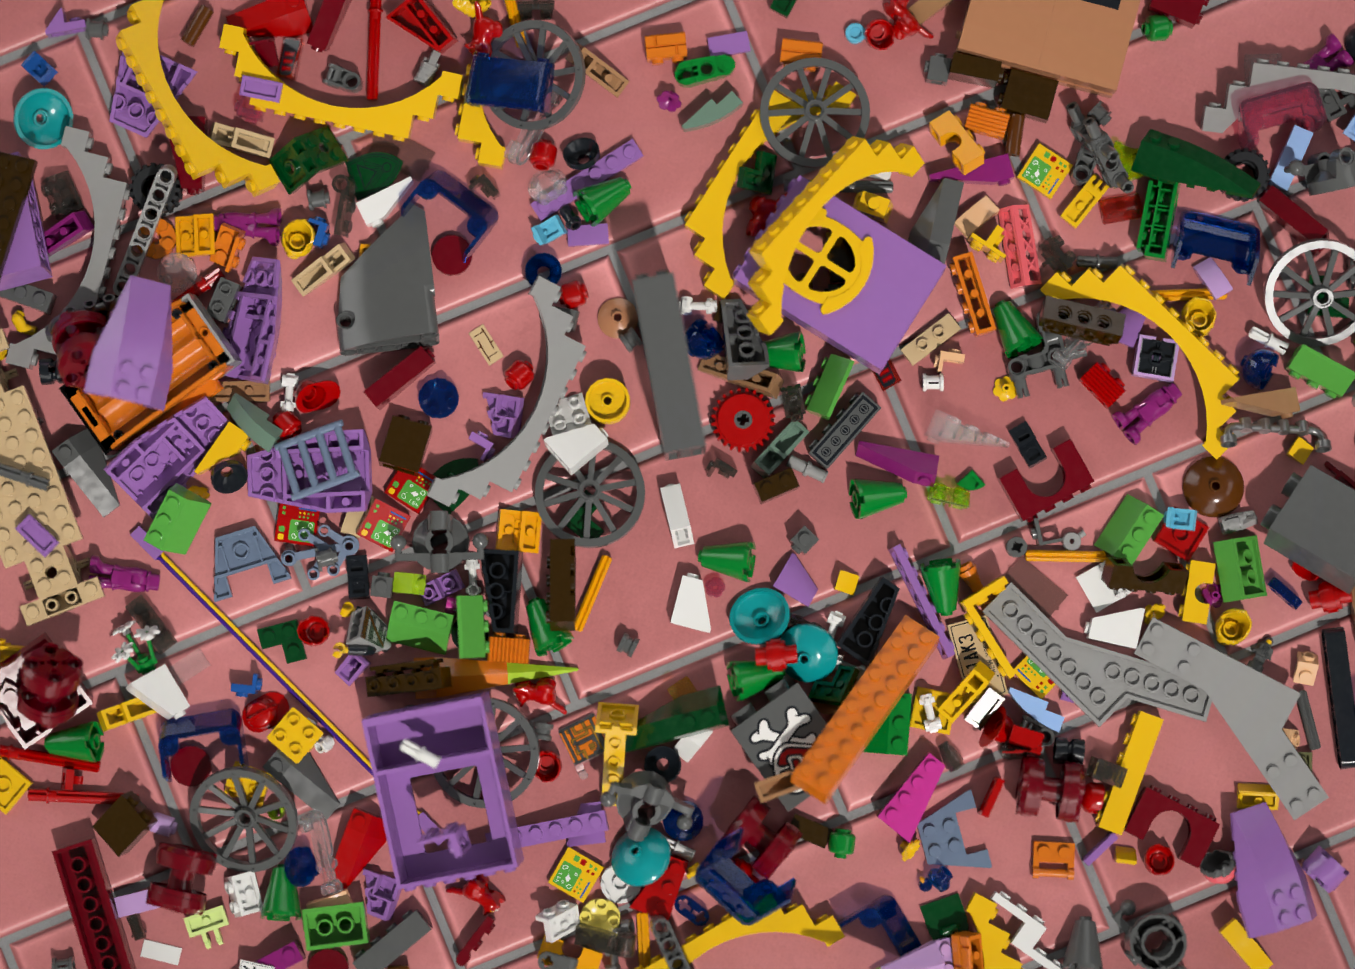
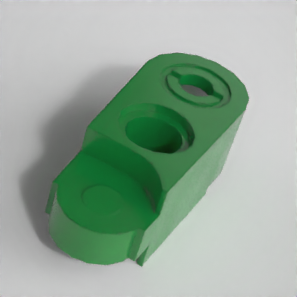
M726 54L683 61L676 67L675 80L681 87L690 88L723 79L726 76H730L734 71L735 61L732 57L726 56ZM708 65L712 68V72L710 74H703L701 68ZM685 72L690 73L691 76L689 78H683Z

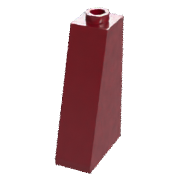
M323 0L307 44L312 45L311 49L320 53L330 49L352 0Z
M188 116L207 136L208 119L205 116ZM169 139L181 188L187 191L188 195H199V192H205V175L193 180L191 175L186 172L183 160L176 154L172 140Z
M1273 185L1260 194V207L1299 243L1318 238L1329 239V230ZM1324 248L1311 250V254L1317 257Z
M420 346L363 392L376 408L381 410L435 364L433 360L435 355L428 347L424 350Z

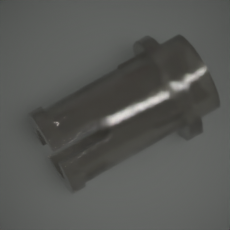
M139 913L126 918L133 934L131 937L135 941L147 937V930H144Z

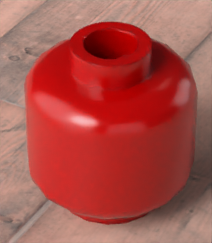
M541 139L533 143L529 157L533 167L541 171H546L553 167L557 156L556 146L548 139Z
M574 280L561 285L560 291L562 294L559 298L561 305L565 304L567 308L573 309L586 304L589 294L585 283Z
M521 360L514 361L505 370L506 378L504 380L506 384L513 390H523L534 379V367L526 360L524 362Z
M279 411L273 416L272 423L283 430L280 436L282 440L301 434L302 422L293 412Z

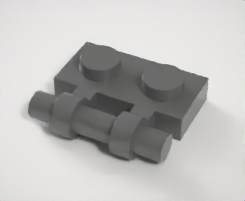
M1309 88L1328 123L1347 113L1344 105L1348 104L1351 110L1355 109L1354 93L1341 91L1344 98L1340 100L1335 89Z

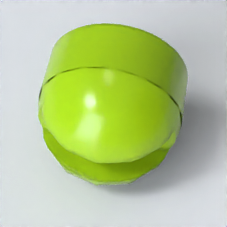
M284 807L279 808L280 816H278V809L269 811L268 815L273 820L281 819L285 815Z

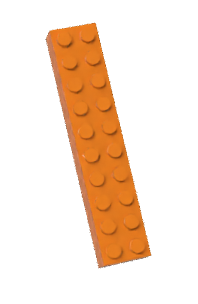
M905 615L794 770L791 783L826 805L938 646L940 636Z

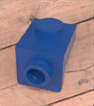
M33 51L21 64L44 87L58 73L36 51Z
M315 216L314 219L309 218L308 222L310 224L318 226L313 245L323 249V246H327L331 234L328 233L330 225L326 223L324 218Z
M253 673L252 685L232 683L231 692H236V696L248 697V693L258 694V690L262 689L263 679L260 678V674Z

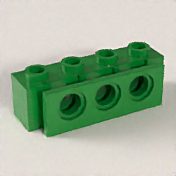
M1149 180L1136 246L1138 252H1142L1145 249L1144 256L1146 259L1166 262L1181 183L1176 182L1175 185L1158 181V184L1155 185L1153 181ZM1156 190H1158L1156 205H1154V195H1156ZM1154 209L1155 211L1152 225H1150V215H1152V211ZM1149 229H1151L1148 245H1146V236L1148 235Z

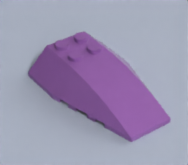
M252 256L242 281L245 283L242 292H238L236 297L238 303L235 310H231L229 315L231 320L228 328L224 327L222 332L242 360V363L225 376L268 384L273 361L276 356L281 324V263L278 259Z
M130 275L118 299V303L112 311L97 345H95L92 351L83 392L102 397H112L164 411L173 372L171 285Z
M203 396L133 440L103 470L154 520L168 490L176 483L186 488V482L190 476H194L197 466L229 421L206 396Z
M343 430L355 469L359 470L361 476L302 499L292 501L291 494L293 493L280 453L274 447L270 452L263 450L247 455L248 496L324 513L367 511L372 495L371 449L365 430ZM335 431L325 433L324 437L337 476L348 473ZM316 437L305 441L318 483L329 480ZM298 445L288 447L287 451L300 490L310 487L311 485Z
M1266 802L1230 813L1232 841L1235 844L1233 860H1236L1237 870L1234 873L1235 881L1238 883L1236 899L1248 939L1276 933L1313 920L1317 916L1306 875Z

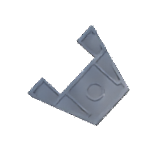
M256 526L215 538L214 602L233 597L227 576L265 564L268 565L273 584L292 579Z
M971 789L919 822L917 828L927 864L992 867L988 849L966 854L956 813L976 808Z

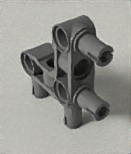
M1077 102L1069 103L1066 109L1072 119L1070 130L1075 139L1091 151L1104 181L1110 188L1116 187L1126 194L1131 193L1134 185L1128 179V173L1123 167L1119 154L1115 150L1109 135L1099 128L1094 117L1082 114Z
M1040 311L1035 317L1037 331L1043 337L1041 339L1043 344L1042 351L1029 356L1027 354L1020 355L1012 359L1006 366L1011 382L1014 381L1018 399L1023 398V394L1024 397L1030 396L1025 379L1027 376L1048 370L1054 373L1057 389L1063 386H1070L1065 371L1066 365L1070 360L1087 356L1086 351L1078 352L1086 349L1084 344L1066 348L1064 347L1062 335L1042 331V326H1038ZM1056 352L1061 356L1059 363L1051 360V353ZM1012 363H1019L1021 365V372H1013L1011 369Z

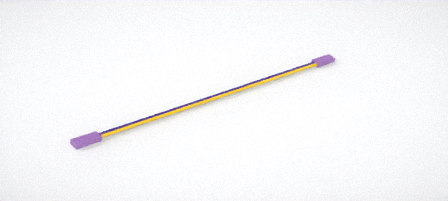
M138 526L130 536L154 560H159L373 776L370 761L164 554L165 551L144 541L147 532L141 526ZM417 810L421 829L425 833L430 828L438 827L424 812ZM445 839L435 841L434 843L439 846Z

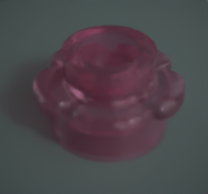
M714 577L705 584L706 593L709 596L717 598L725 591V584L721 582L720 578Z

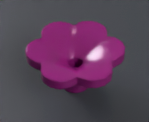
M663 91L656 98L657 102H659V107L670 112L676 111V108H680L682 105L679 95L673 91Z
M1208 584L1206 589L1202 590L1201 596L1204 598V603L1210 604L1209 606L1214 608L1221 606L1223 598L1220 584Z

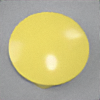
M596 898L587 902L579 916L583 931L596 940L609 938L612 935V931L620 925L621 921L617 906L604 898Z

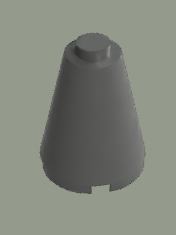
M1080 916L1079 920H1075L1063 959L1062 969H1103L1096 922L1092 921V917Z

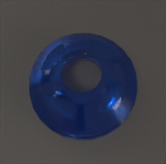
M538 253L528 260L525 267V276L531 286L538 276V270L541 267H547L550 270V275L546 280L554 284L560 281L562 268L555 256L548 253Z

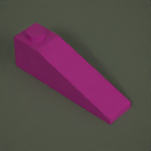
M1007 153L985 159L984 164L965 176L956 167L930 174L928 180L929 182H942L945 177L966 184H998L1000 187L1010 184V180L1014 178V173Z
M85 211L71 213L44 232L49 257L95 228Z
M859 441L856 451L857 457L912 483L934 487L939 455Z
M295 940L254 963L275 967V969H287L306 957L298 941Z

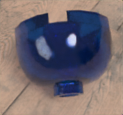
M696 319L685 332L689 355L702 360L714 358L724 350L722 348L724 341L713 326L709 328L705 325L707 323L705 320Z
M1257 349L1251 352L1249 356L1245 355L1241 361V366L1243 367L1242 376L1245 382L1257 390H1263L1274 374L1271 371L1273 366L1277 367L1279 355L1266 349Z

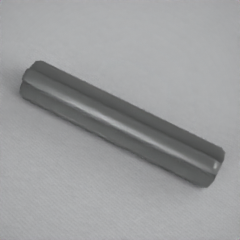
M1306 690L1298 691L1301 694L1297 704L1309 749L1316 750L1321 748L1307 692Z

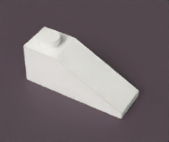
M411 176L356 203L367 227L372 226V228H376L383 224V220L390 215L414 182Z

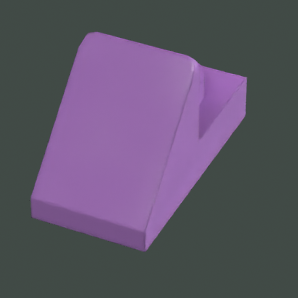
M61 7L46 28L45 33L49 38L85 32L86 20L81 17L69 19L70 22H67L65 10Z

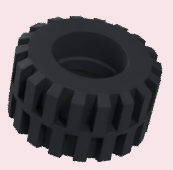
M1248 148L1236 149L1224 159L1234 166L1245 164L1252 169L1254 179L1261 183V187L1252 198L1254 199L1268 186L1267 183L1270 181L1269 173L1271 172L1270 168L1267 167L1269 163L1267 160L1264 161V156L1261 153L1258 155L1254 149L1251 151ZM1228 194L1226 196L1229 199L1234 198V201L1237 202L1240 200L1246 202L1251 199Z
M150 163L151 165L149 166L143 165V169L136 170L137 174L131 178L132 184H129L131 192H129L130 197L141 211L147 200L145 194L146 187L150 181L155 179L157 172L164 164ZM162 172L163 178L167 180L172 179L170 172ZM178 175L162 216H165L168 212L172 213L174 211L173 208H178L180 205L178 202L183 198L182 192L184 191L181 188ZM148 208L149 215L157 216L155 209Z

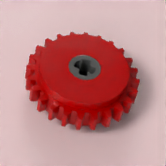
M740 388L737 389L736 394L730 390L729 397L723 394L724 401L717 400L720 406L719 408L713 407V410L717 413L711 415V418L715 419L711 426H716L717 428L713 431V434L719 433L720 435L717 440L723 439L724 447L727 444L731 445V451L734 447H737L738 453L741 452L742 448H745L746 453H748L749 447H752L755 451L757 450V444L761 447L764 446L762 440H769L767 433L773 434V430L769 428L770 426H775V423L771 422L775 415L770 414L773 407H767L769 400L763 401V394L757 397L756 390L751 394L748 388L745 389V393H741ZM742 415L749 419V422H745L744 426L737 422V418L740 419Z

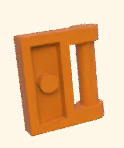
M1033 841L1032 878L1061 877L1067 878V880H1074L1075 843ZM1039 862L1067 863V870L1039 868Z

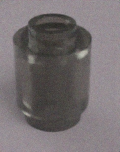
M1009 740L1000 743L1002 759L1017 760L1030 754L1002 753V751H1015L1016 749L1030 751V749L1008 743Z

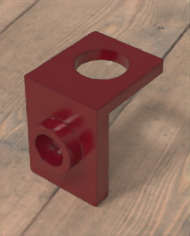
M274 38L249 42V45H255L256 53L267 67L279 65Z

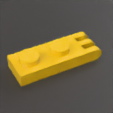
M1095 174L1092 175L1060 215V218L1074 229L1078 227L1109 188L1107 184L1104 185L1102 190L1098 188L1103 183L1101 179L1096 185L1092 182L1097 177Z

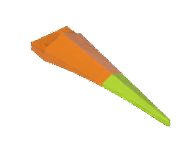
M442 657L413 658V660L420 661ZM443 658L444 662H440L439 666L450 667L452 687L415 691V699L439 698L574 672L579 669L573 667ZM431 667L421 668L423 672L430 671Z

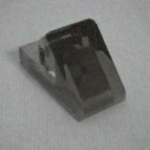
M1091 756L1085 776L1121 788L1128 769Z

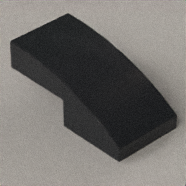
M1026 421L1008 431L1029 469L1047 459L1046 454Z
M367 555L346 556L349 599H369L370 586Z

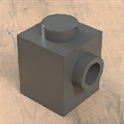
M935 53V56L931 55L930 60H926L924 72L927 73L926 83L946 86L951 58H947V55Z
M804 525L790 540L792 543L790 547L797 554L802 552L805 555L819 539Z
M378 572V576L372 575L370 596L393 598L394 578L390 577V573Z

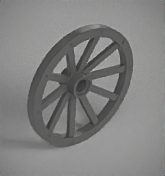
M526 20L506 28L500 38L496 37L491 43L492 54L488 60H483L481 70L483 94L493 113L510 126L531 131L547 129L564 120L578 104L583 93L586 78L583 54L574 38L563 28L542 20ZM540 29L536 64L520 32ZM550 31L563 42L543 65L546 32ZM513 36L529 67L500 51L502 46ZM568 47L575 66L548 71ZM498 57L524 72V75L492 77L495 58ZM539 72V79L535 81V74ZM575 73L571 94L550 81V78ZM525 81L522 86L498 103L492 84ZM545 86L567 99L566 103L555 114H552ZM530 88L520 120L509 115L504 108ZM538 90L546 119L528 122L527 119Z
M805 58L786 65L773 76L766 86L760 105V122L770 146L785 160L807 168H823L833 157L822 121L847 140L853 136L827 115L861 116L860 127L855 136L864 138L870 120V104L866 90L860 80L842 64L824 58ZM803 68H825L816 99H814ZM831 70L848 80L849 84L822 101ZM797 71L808 102L779 83L789 74ZM853 88L861 104V109L827 108V106ZM775 89L804 107L768 110L769 102ZM814 106L820 108L821 114L813 116L809 111L810 108ZM804 115L779 136L775 137L769 123V117ZM809 121L799 155L790 152L781 145L780 142ZM814 124L817 125L826 158H805Z
M1326 238L1311 239L1292 246L1275 261L1266 277L1263 299L1269 319L1283 336L1295 343L1316 347L1337 343L1355 332V314L1333 300L1335 298L1355 296V289L1334 291L1355 273V264L1329 285L1339 251L1355 261L1354 248L1338 240ZM1332 249L1321 283L1311 250ZM1304 253L1314 285L1310 284L1286 265L1293 258ZM1283 271L1309 292L1274 290V286L1280 272ZM1326 292L1322 299H1317L1319 293ZM1273 297L1309 300L1278 317ZM1313 306L1300 333L1292 331L1283 324L1284 321ZM1329 306L1351 319L1346 326L1336 332L1333 331L1328 310ZM1321 308L1328 335L1306 336Z
M608 442L609 445L603 450L617 457L596 480H594L596 456L589 461L587 480L580 470L574 473L580 484L549 473L558 461L552 454L544 462L537 476L535 501L542 522L557 538L575 539L576 547L598 548L610 545L628 534L641 516L645 502V485L642 473L634 459L625 450L611 442ZM622 461L628 466L634 476V479L600 485ZM546 480L578 490L546 501L543 498ZM636 486L637 498L635 507L602 492ZM587 487H593L596 491L593 495L588 496L584 493V490ZM579 498L557 526L550 518L546 507ZM599 499L632 513L618 530ZM586 503L583 538L563 531L581 506ZM592 503H594L611 534L590 539Z
M490 697L494 718L497 708L515 719L498 735L499 742L519 724L525 731L529 744L500 746L502 753L530 751V763L527 772L503 758L504 766L523 778L521 783L510 792L513 801L528 788L535 777L540 759L539 741L531 722L518 708L501 699ZM474 766L464 767L450 781L444 772L433 773L443 790L455 800L468 806L486 808L484 799L480 798L482 788L479 774L473 797L461 792L454 786Z
M229 767L211 774L198 787L190 805V825L199 846L203 851L218 854L217 863L235 871L259 872L277 865L290 852L297 838L299 820L297 809L291 796L276 779L257 769ZM232 778L240 803L214 784L221 780ZM240 778L259 782L250 802H247ZM265 786L280 800L261 807L256 805ZM209 789L234 809L201 806V801L205 792ZM284 807L288 818V825L266 818L260 814ZM200 813L233 816L234 818L204 832ZM260 823L288 833L286 841L280 850ZM236 824L238 827L223 853L208 838ZM253 828L272 851L273 856L256 861ZM243 829H246L249 861H242L229 856Z

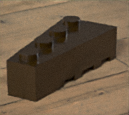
M550 539V556H547V569H550V574H547L546 577L547 587H550V593H546V605H550V611H546V623H550V631H575V539Z

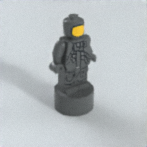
M1266 638L1263 644L1259 643L1253 649V653L1255 652L1256 655L1252 661L1248 662L1247 666L1262 673L1264 669L1262 666L1265 660L1269 659L1270 661L1273 654L1271 646L1274 641L1272 638Z

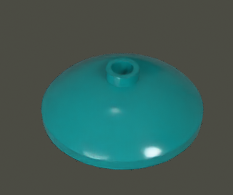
M48 88L34 89L27 92L18 101L13 115L14 127L20 139L27 145L37 149H51L61 144L65 126H73L72 108L67 99L59 92ZM38 114L41 115V120L39 122L36 120Z
M756 588L742 594L735 601L730 611L729 621L734 634L740 640L749 644H764L770 641V639L778 638L784 632L790 620V608L786 599L779 592L769 588Z
M798 624L789 628L782 635L781 640H785L786 645H797L798 663L787 664V669H785V672L790 677L801 682L813 683L816 680L821 681L832 673L837 664L838 649L833 637L825 629L814 624ZM802 656H806L808 660H803Z
M650 828L647 837L642 842L632 840L627 836L626 832L619 838L613 848L611 857L612 868L617 877L628 885H649L659 879L666 871L671 857L670 845L665 836L654 828Z

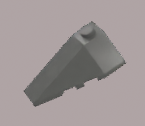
M945 177L911 229L908 237L909 243L943 264L946 261L964 182Z
M721 300L727 381L748 380L770 366L768 348L765 342L763 343L758 330L746 315L748 311L742 300Z
M89 428L68 438L53 449L52 453L99 513L105 517L118 508L120 503L111 477L103 470L107 463L101 444Z
M278 749L263 766L268 773L324 819L327 820L339 807V801L324 779L310 752L296 764Z

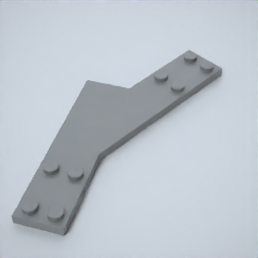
M1012 582L982 611L1098 727L1126 699L1203 722L1207 721L1212 701L1203 689L1151 662L1066 637Z
M1152 617L1134 654L1196 685L1207 693L1292 818L1296 820L1329 798L1282 730L1301 693Z

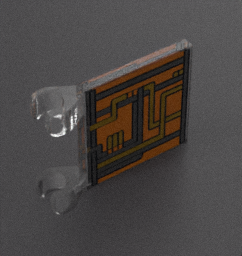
M594 713L558 730L561 740L582 780L588 778V773L583 764L604 754L605 734L595 732L596 716Z

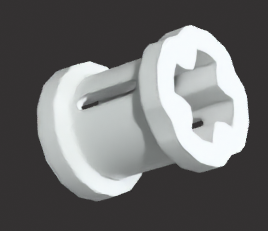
M923 373L922 391L926 392L927 389L943 391V373L939 375H926V373Z

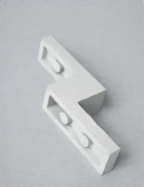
M994 891L990 898L1023 921L1011 938L1010 943L1045 968L1062 969V964L1054 959L1051 962L1045 958L1047 953L1038 947L1035 950L1033 949L1047 929L1043 926L1045 921L1036 915L1033 918L1026 914L1028 909L1019 903L1015 906L1009 902L1011 897L1000 891L998 894Z

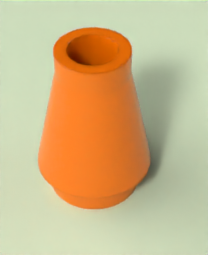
M971 561L962 564L960 578L970 587L973 593L982 589L983 585L976 564H973Z

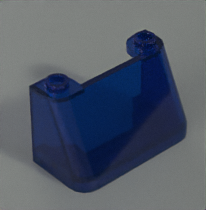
M478 52L477 56H473L464 104L474 107H480L481 105L484 107L521 109L550 114L555 65L549 63L550 59L537 58V61L495 58L489 57V53Z

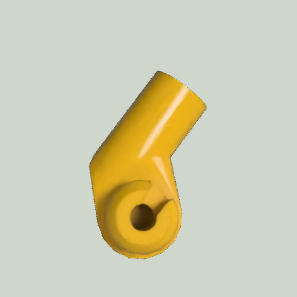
M15 311L11 320L17 331L31 336L36 334L38 327L26 324L23 311Z

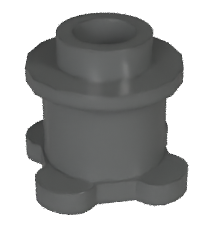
M87 18L85 37L88 40H91L92 37L104 40L105 36L109 34V25L105 24V20L96 22L92 21L91 18Z
M1100 100L1087 116L1094 117L1098 126L1102 125L1104 127L1112 119L1110 116L1112 112H1108L1102 106L1103 102Z
M324 188L321 191L313 192L310 189L307 190L308 204L311 211L316 207L324 206V208H327V204H330L329 192H325Z
M318 547L314 548L319 572H322V567L331 565L335 567V563L338 562L336 550L332 551V548L329 547L328 550L318 551Z

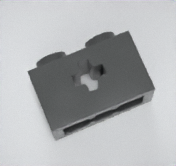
M220 277L207 308V312L212 319L225 324L228 323L231 310L234 309L237 302L238 292L242 290L241 285Z

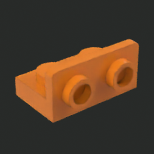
M223 222L215 242L216 254L211 255L210 261L226 267L225 272L228 273L233 268L236 269L240 261V257H238L239 251H242L246 244V239H244L246 231Z

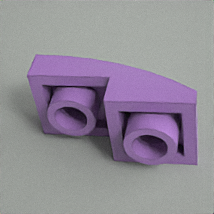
M457 569L426 583L424 595L420 596L425 606H428L465 588Z

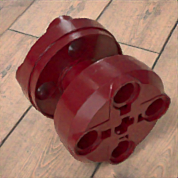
M87 310L65 311L59 316V320L52 328L51 342L57 355V367L60 377L66 386L84 389L92 351L108 323L105 315L102 313Z
M51 642L43 644L41 648L30 651L22 661L21 675L23 683L18 692L17 711L29 720L41 724L46 729H53L58 724L70 720L78 708L77 688L82 679L83 660L72 652Z
M1023 756L1015 795L1016 814L1036 817L1041 801L1055 802L1057 820L1078 823L1086 783L1084 765L1064 762L1059 778L1044 776V759Z
M754 795L730 824L719 842L735 854L745 842L752 845L760 854L751 867L768 880L792 852L803 833L788 821L776 833L768 828L762 821L771 808L767 806V803H761L760 799Z
M160 842L156 854V863L170 867L171 872L168 884L160 882L150 883L145 903L177 913L203 915L207 903V894L192 889L195 873L212 875L213 870H215L218 854L187 845Z

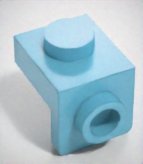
M554 215L543 223L531 227L533 238L539 245L549 244L568 233L559 215Z
M1168 507L1164 514L1166 527L1195 531L1196 510Z

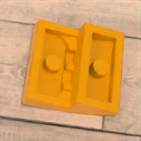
M213 213L175 217L177 258L216 254Z
M499 509L495 550L538 554L542 521L539 513Z

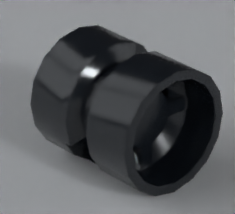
M52 358L40 359L39 376L41 384L52 385L55 381H58L59 384H64L58 371L57 359L56 361Z
M1055 737L1053 763L1063 764L1069 761L1083 765L1085 740L1072 739L1069 742L1067 738Z

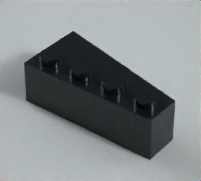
M484 549V560H481L482 571L485 578L493 632L518 634L523 552Z
M880 577L836 641V645L869 667L878 649L880 639L900 588L884 577Z

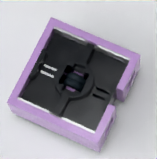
M1139 334L1131 376L1173 382L1179 345L1172 339L1163 338L1160 341L1156 340L1154 336Z

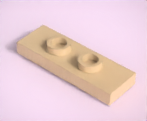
M948 313L900 351L910 364L914 366L961 330V328L950 313Z

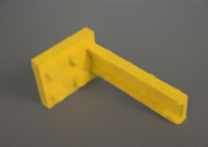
M1000 576L959 603L966 612L964 617L969 625L974 624L977 629L975 634L979 641L986 643L988 647L986 649L987 654L991 660L995 658L999 664L996 668L1001 676H1006L1007 679L1014 677L1015 671L973 606L974 604L980 606L989 600L987 596L990 594L997 595L1006 589L1004 585L1008 584L1005 576Z
M598 702L595 732L605 733L602 793L608 791L611 782L620 783L623 780L626 735L637 734L639 705Z

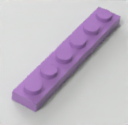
M631 139L598 160L592 167L579 172L530 205L542 222L558 212L561 207L577 200V196L573 198V192L577 189L610 179L643 158L644 155L635 141Z
M901 544L889 549L888 551L927 629L940 636L937 649L942 659L955 655L953 651L955 649L950 639H947L944 633V624L940 620L938 621L935 615V606L932 602L929 603L926 597V588L923 584L919 583L917 570L908 561L909 555L907 550Z
M606 810L518 827L522 847L609 830ZM491 832L485 833L486 841H492Z

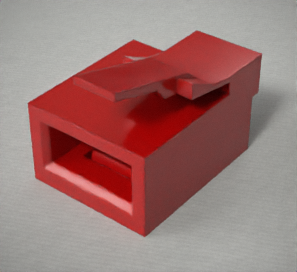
M1013 725L1008 743L1030 749L1031 751L1016 749L1015 751H1002V753H1031L1040 756L1045 734Z

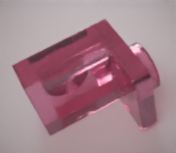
M240 95V99H237L235 102L234 111L237 112L236 115L239 118L245 119V122L250 124H257V121L263 122V112L245 108L247 98Z

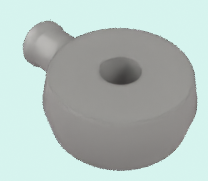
M1083 530L1079 533H1066L1063 536V547L1068 551L1077 550L1081 545V538L1086 536V533ZM1070 539H1073V541H1074L1073 544H1071V543L1069 542Z

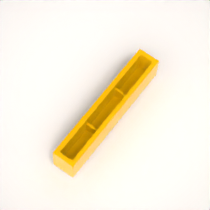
M1142 711L1133 714L1130 721L1132 729L1124 737L1123 744L1125 748L1123 753L1119 752L1116 759L1118 767L1116 772L1112 771L1109 779L1111 786L1109 791L1106 790L1104 793L1103 808L1098 810L1095 817L1097 827L1122 835L1164 719Z

